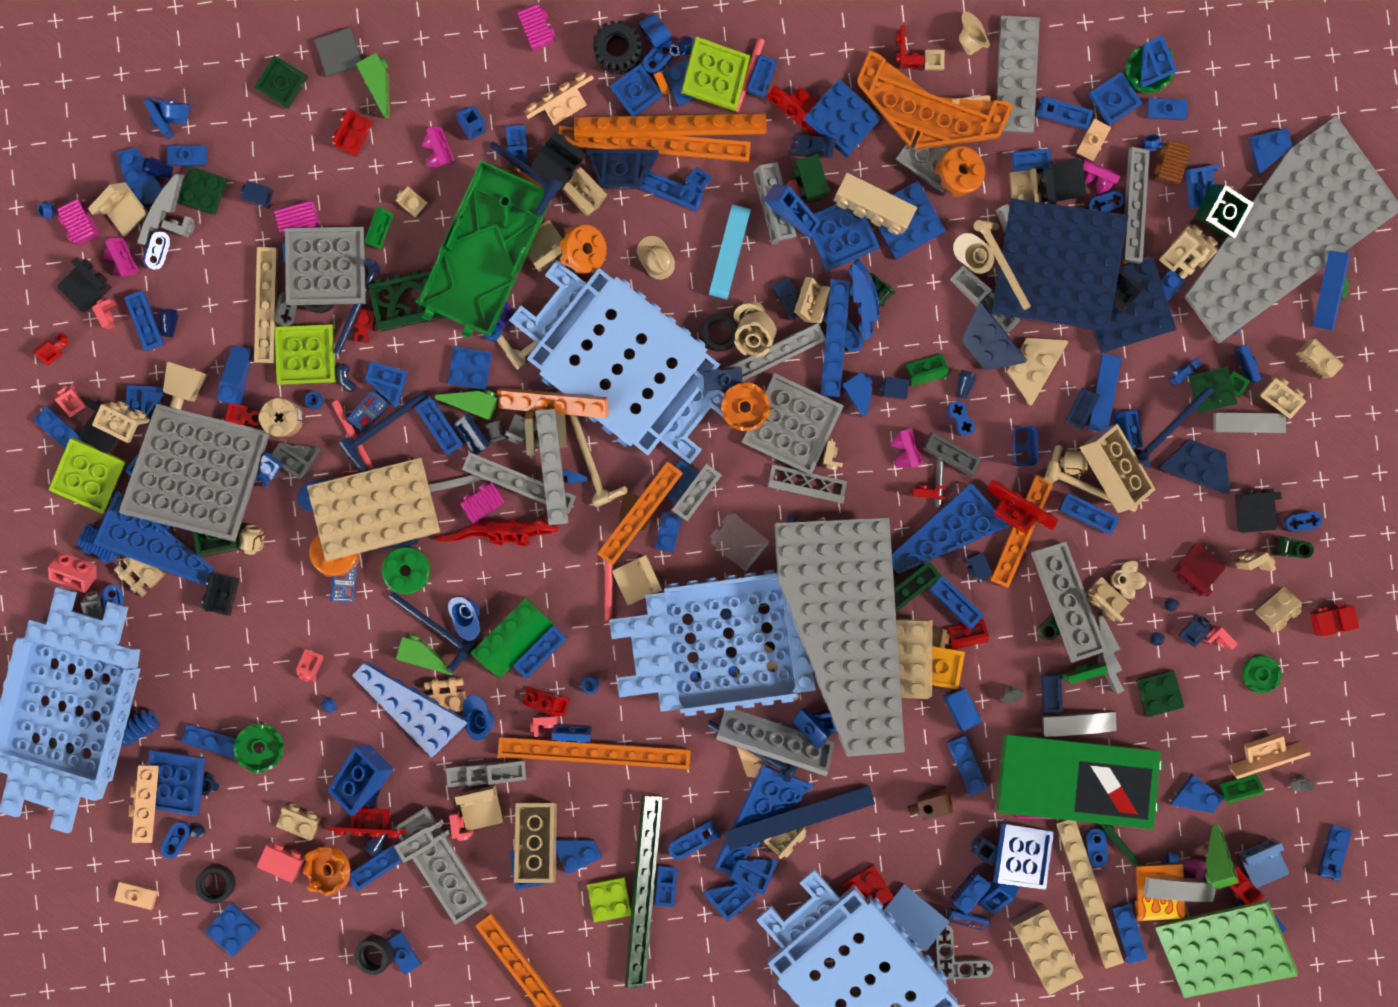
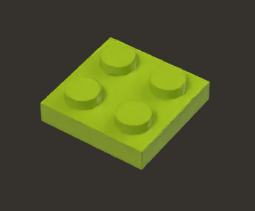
M625 876L587 883L594 923L631 916V905Z

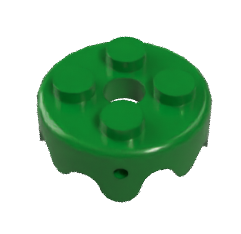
M1139 46L1126 61V78L1130 85L1141 93L1153 94L1159 92L1171 82L1175 73L1141 88L1143 46ZM1169 48V51H1170L1171 56H1172V58H1173V52H1172V50Z
M399 547L392 550L384 559L381 571L385 584L392 591L399 594H413L420 591L430 581L431 564L419 548ZM403 565H408L411 569V573L408 576H404L401 573Z
M255 723L247 726L239 733L234 743V754L237 762L252 773H261L275 767L284 751V742L279 731L273 726L264 723ZM262 742L265 745L264 751L256 752L253 748L254 744Z

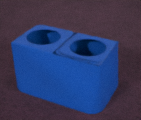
M1028 426L1012 429L1013 466H1035L1038 463V440L1035 427ZM1025 431L1028 434V441L1025 444H1018L1016 442L1015 435L1017 432ZM1025 450L1029 453V460L1026 463H1019L1017 461L1016 454L1018 451Z
M960 687L958 690L955 689L943 695L958 728L962 732L982 721L966 688Z

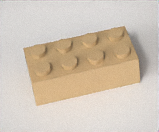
M846 173L833 200L838 207L845 210L849 208L854 211V215L860 218L865 216L871 219L870 222L879 227L883 225L894 235H902L906 231L917 209L916 206L849 173Z
M1118 424L1101 429L1079 447L1117 513L1134 509L1156 490Z
M896 619L901 698L928 699L932 697L933 620Z
M516 803L514 883L556 882V803Z
M1044 904L1010 920L1034 970L1049 995L1083 978L1057 925Z

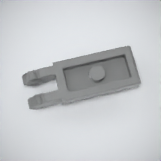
M442 819L394 846L403 863L436 845L439 840L450 834L449 830H444L436 837L432 833L434 829L444 824Z

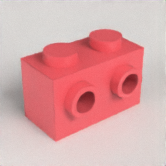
M60 551L48 567L49 580L85 593L97 577V568L90 561H85Z
M270 842L266 845L257 868L292 883L297 878L305 859L297 850L290 851L279 842Z

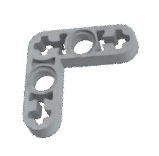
M948 924L945 927L949 931L945 933L947 941H943L942 934L935 940L936 969H944L943 960H947V966L951 970H948L947 974H945L947 976L946 980L989 977L993 972V965L988 959H954L953 930ZM948 946L950 948L949 954L941 955L939 952L940 948ZM975 963L977 968L982 967L985 963L989 968H986L985 972H982L981 969H975L976 973H974L973 964ZM968 964L970 966L969 972L961 973V965Z

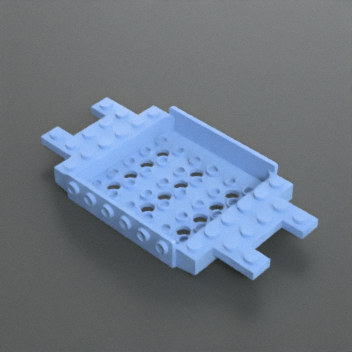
M556 260L545 276L560 287L537 317L523 306H520L509 320L538 343L527 360L541 370L539 373L543 377L541 381L549 387L554 385L558 388L556 393L608 397L609 416L607 418H588L594 423L597 421L602 423V429L609 435L612 433L617 435V441L624 447L627 445L631 447L634 444L645 454L649 455L659 441H661L682 459L691 464L702 449L687 437L710 408L723 417L721 401L725 393L721 390H704V371L715 370L720 364L706 353V344L698 338L695 340L691 337L689 330L683 326L680 328L676 325L674 318L668 314L665 316L661 313L659 306L653 302L650 304L646 301V296L638 290L635 292L631 289V284L622 278L620 280L617 277L613 279L598 268L591 279L585 283ZM607 310H615L617 317L614 320H608L605 316ZM598 324L603 325L605 328V332L600 336L596 335L593 331L594 327ZM640 333L647 336V342L643 345L636 342V336ZM586 339L593 343V347L589 351H585L581 347L582 342ZM629 348L635 351V357L631 360L624 357V351ZM572 355L580 357L581 362L579 365L573 366L570 364L569 359ZM671 357L675 358L678 362L677 367L674 369H670L666 365L667 359ZM614 364L622 365L623 372L620 375L613 374L612 366ZM657 373H663L666 377L665 382L657 384L654 381V376ZM601 380H610L611 387L608 390L601 389ZM645 388H651L654 393L653 397L645 399L642 396V391ZM633 403L641 405L642 409L639 414L631 413L630 406Z
M775 570L763 571L764 575L756 576V572L744 574L745 578L738 579L737 575L725 576L723 581H718L717 578L706 579V583L701 584L698 583V580L688 581L686 586H679V583L667 584L668 588H664V593L645 595L648 615L609 620L612 639L631 637L636 675L617 678L619 697L658 692L661 712L680 709V712L685 713V716L697 715L696 711L704 710V714L714 713L716 708L722 707L724 711L735 710L737 705H743V708L755 707L754 703L762 702V706L772 705L774 700H781L782 703L793 702V698L797 697V693L815 691L814 670L796 630L783 591L778 584V574L775 573ZM762 603H766L770 607V611L765 615L761 614L758 610L759 605ZM724 608H728L732 613L731 618L728 620H724L720 616V612ZM687 613L691 614L694 618L693 623L690 625H685L682 621L683 615ZM765 622H769L772 625V631L768 634L763 633L761 630V626ZM727 627L734 630V636L731 639H726L723 636V630ZM687 633L695 634L696 641L693 644L686 643L685 635ZM768 641L773 642L775 645V650L771 653H767L764 650V644ZM728 647L736 648L737 655L734 658L726 656L725 652ZM690 652L698 654L699 659L696 663L688 661L687 656ZM769 661H775L778 664L776 671L770 672L767 670L766 665ZM731 666L739 668L740 673L737 677H731L728 674V669ZM693 671L700 672L701 680L699 682L691 681L690 674Z
M56 587L47 622L38 619L29 620L25 637L16 638L13 644L12 657L8 664L7 677L3 683L4 689L0 698V772L8 774L0 805V813L19 817L24 800L55 809L50 828L70 833L72 832L80 797L92 801L103 799L108 782L113 780L124 730L127 725L141 669L138 668L140 649L120 643L128 606L107 602L104 617L99 619L72 611L77 592ZM54 658L59 661L57 669L51 667V661ZM70 663L76 666L74 674L68 672V665ZM87 668L93 671L91 679L85 677V670ZM105 673L110 676L108 684L102 682V676ZM44 695L49 697L50 702L48 706H44L41 702ZM61 700L66 702L67 707L65 711H61L58 708ZM78 705L84 709L82 716H77L75 713ZM94 711H99L101 714L98 722L93 720L92 714ZM35 732L40 735L38 743H34L32 740V735ZM52 737L57 740V746L54 749L49 746V740ZM68 743H72L74 745V751L72 754H69L66 751V745ZM85 748L91 750V757L89 759L83 756Z
M813 869L800 880V884L811 895L809 899L785 919L772 906L757 917L759 924L781 947L768 958V965L778 976L780 987L800 1007H836L835 1002L838 999L846 1001L845 1007H891L893 1003H898L901 1007L958 1006L957 999L948 989L945 973L933 966L935 964L928 955L924 956L920 945L915 940L912 942L908 938V932L902 926L898 927L894 916L882 909L883 905L876 897L873 899L869 895L866 898L855 885L839 897L820 874ZM862 933L865 938L861 943H857L853 940L854 934ZM840 946H848L850 952L847 955L840 954L838 951ZM829 957L833 958L835 965L833 967H826L824 960ZM881 962H888L890 969L883 972L879 969V965ZM818 970L821 976L819 979L813 980L809 976L810 972ZM872 974L876 980L874 983L868 984L864 980L865 976ZM857 986L861 989V993L858 996H852L850 989ZM907 991H914L916 998L911 1001L907 1000L905 993Z

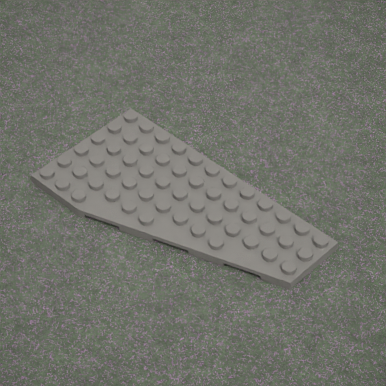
M1337 116L1286 152L1277 168L1252 200L1254 204L1236 237L1225 238L1216 254L1184 297L1216 342L1220 343L1325 267L1329 250L1337 252L1347 251L1398 213V200Z
M889 518L775 523L778 584L785 596L802 645L805 647L815 673L816 681L828 706L846 756L905 752Z

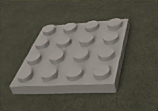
M364 227L285 228L286 304H366Z
M774 373L765 392L769 399L770 414L759 428L746 432L742 443L811 475L844 406Z

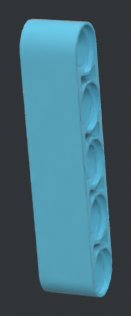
M732 204L709 291L710 296L728 299L751 211L749 208Z

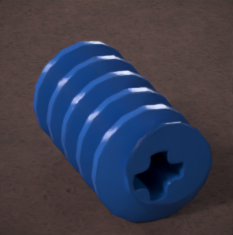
M149 709L148 713L145 710H141L142 717L137 713L134 714L135 721L131 717L128 718V725H126L122 745H131L134 741H138L140 737H145L147 733L149 734L153 732V729L156 730L160 727V722L151 709Z

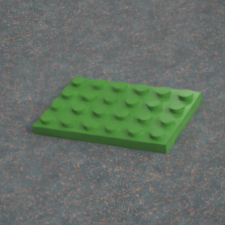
M1268 900L1156 924L1155 926L1184 998L1298 975V970Z

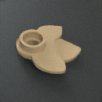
M1137 561L1123 563L1121 569L1115 571L1110 577L1113 587L1119 589L1121 595L1127 599H1134L1135 590L1143 588L1147 583L1145 576L1137 572Z

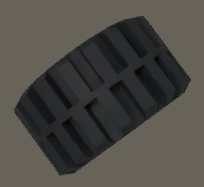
M613 20L610 21V25L605 23L603 24V29L599 28L597 30V35H594L593 50L596 61L603 70L607 69L608 73L611 74L614 71L619 75L621 71L628 73V69H634L635 64L639 63L640 56L642 55L640 36L634 27L631 28V25L627 22L623 24V21L618 20V23H615ZM614 39H622L629 44L627 52L621 56L610 55L606 51V47Z

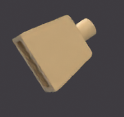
M167 362L163 393L173 396L170 407L181 410L184 399L194 402L208 374Z

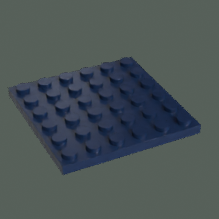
M1011 198L1002 254L1031 307L1026 310L1022 308L999 265L991 314L1108 332L1129 215Z

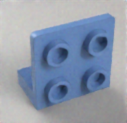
M1274 838L1238 853L1249 880L1256 888L1289 874L1280 853L1284 850L1282 843Z

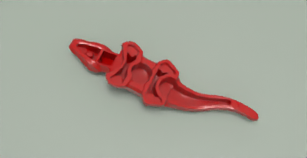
M543 518L528 523H519L515 520L484 521L483 523H473V525L466 526L463 530L456 531V533L436 536L435 540L439 542H453L478 536L488 538L491 544L499 546L504 545L505 542H512L515 545L524 547L529 545V537L556 533L558 526L549 525Z

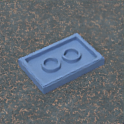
M905 884L902 885L894 895V898L883 909L886 913L890 912L894 916L898 927L902 926L908 932V938L912 941L915 940L924 951L929 949L950 922Z

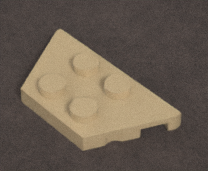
M1026 338L1019 348L1027 361L1022 364L1009 366L1006 372L1014 381L1016 388L1022 393L1029 406H1032L1067 346V340Z

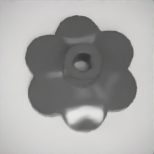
M1012 685L1005 687L1006 692H1004L1000 699L1005 704L1017 702L1024 695V691L1019 688L1013 689Z
M1299 774L1296 780L1290 781L1291 789L1295 791L1298 790L1304 793L1315 788L1314 781L1306 779L1305 774Z

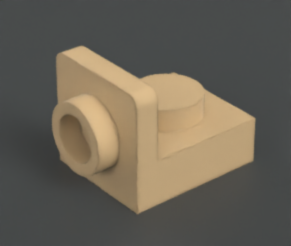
M409 186L406 189H401L397 194L396 202L416 219L428 206V203Z
M827 441L822 464H825L827 469L837 470L838 467L841 468L843 466V463L832 461V458L837 456L838 447H835L836 442Z

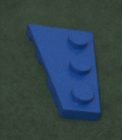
M137 148L117 152L125 183L143 207L153 205L163 188Z

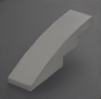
M175 174L162 189L144 221L137 243L147 245L148 238L153 233L154 228H161L166 212H175L184 178L183 174Z
M963 265L950 281L976 307L983 302L991 313L994 300L992 289ZM992 314L1007 334L1020 322V318Z
M1213 413V432L1286 433V415L1274 413Z
M1097 614L1095 615V620L1107 651L1099 653L1102 665H1105L1108 673L1105 675L1112 691L1119 694L1124 689L1116 673L1122 671V668L1114 652L1120 650V647L1103 615Z
M1115 711L1042 716V732L1044 737L1117 731Z
M525 761L445 767L446 787L491 785L526 780Z
M1174 876L1146 877L1143 896L1176 901L1213 902L1216 889L1212 884H1208L1207 880L1197 881L1193 878L1179 879Z

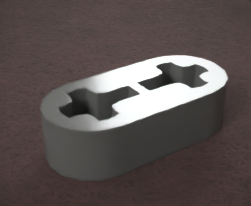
M286 291L282 292L278 297L274 316L275 322L281 327L289 326L294 322L297 305L286 304ZM285 314V317L288 318V321L283 322L281 315Z

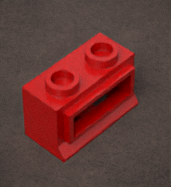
M1233 863L1239 883L1229 887L1245 904L1260 901L1264 895L1242 873L1240 868Z

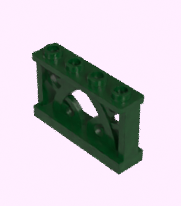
M433 267L429 268V272L421 273V271H414L410 273V276L396 275L392 276L391 280L384 281V279L372 281L373 284L368 285L378 331L385 332L447 318L434 312L432 319L429 321L422 318L425 312L423 306L418 304L417 314H412L407 306L398 304L401 296L408 288L422 293ZM423 280L422 285L416 283L417 281ZM400 285L397 290L393 288L394 286ZM388 289L390 291L388 296H384L386 299L391 300L390 303H383L379 300L378 295L381 290ZM380 306L388 308L386 321L382 319ZM396 308L404 309V316L400 317L398 315V312L400 310H396Z

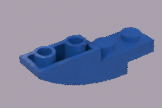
M855 259L854 263L850 265L849 270L850 277H853L850 294L853 296L854 302H861L858 309L859 314H862L859 332L862 333L863 339H871L874 333L873 321H878L881 315L880 303L870 273L860 259Z

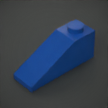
M773 184L764 198L765 202L774 212L809 238L812 237L821 223L789 185Z
M233 345L220 380L217 401L242 405L253 349Z

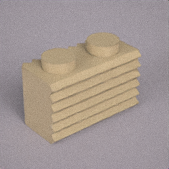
M1316 339L1306 341L1296 352V356H1299L1301 361H1304V364L1307 363L1310 369L1316 371V374L1321 376V379L1333 377L1344 365Z

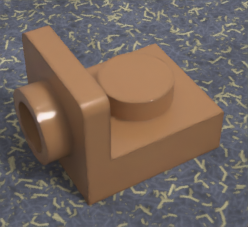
M932 627V646L944 649L945 645H948L949 642L947 629Z

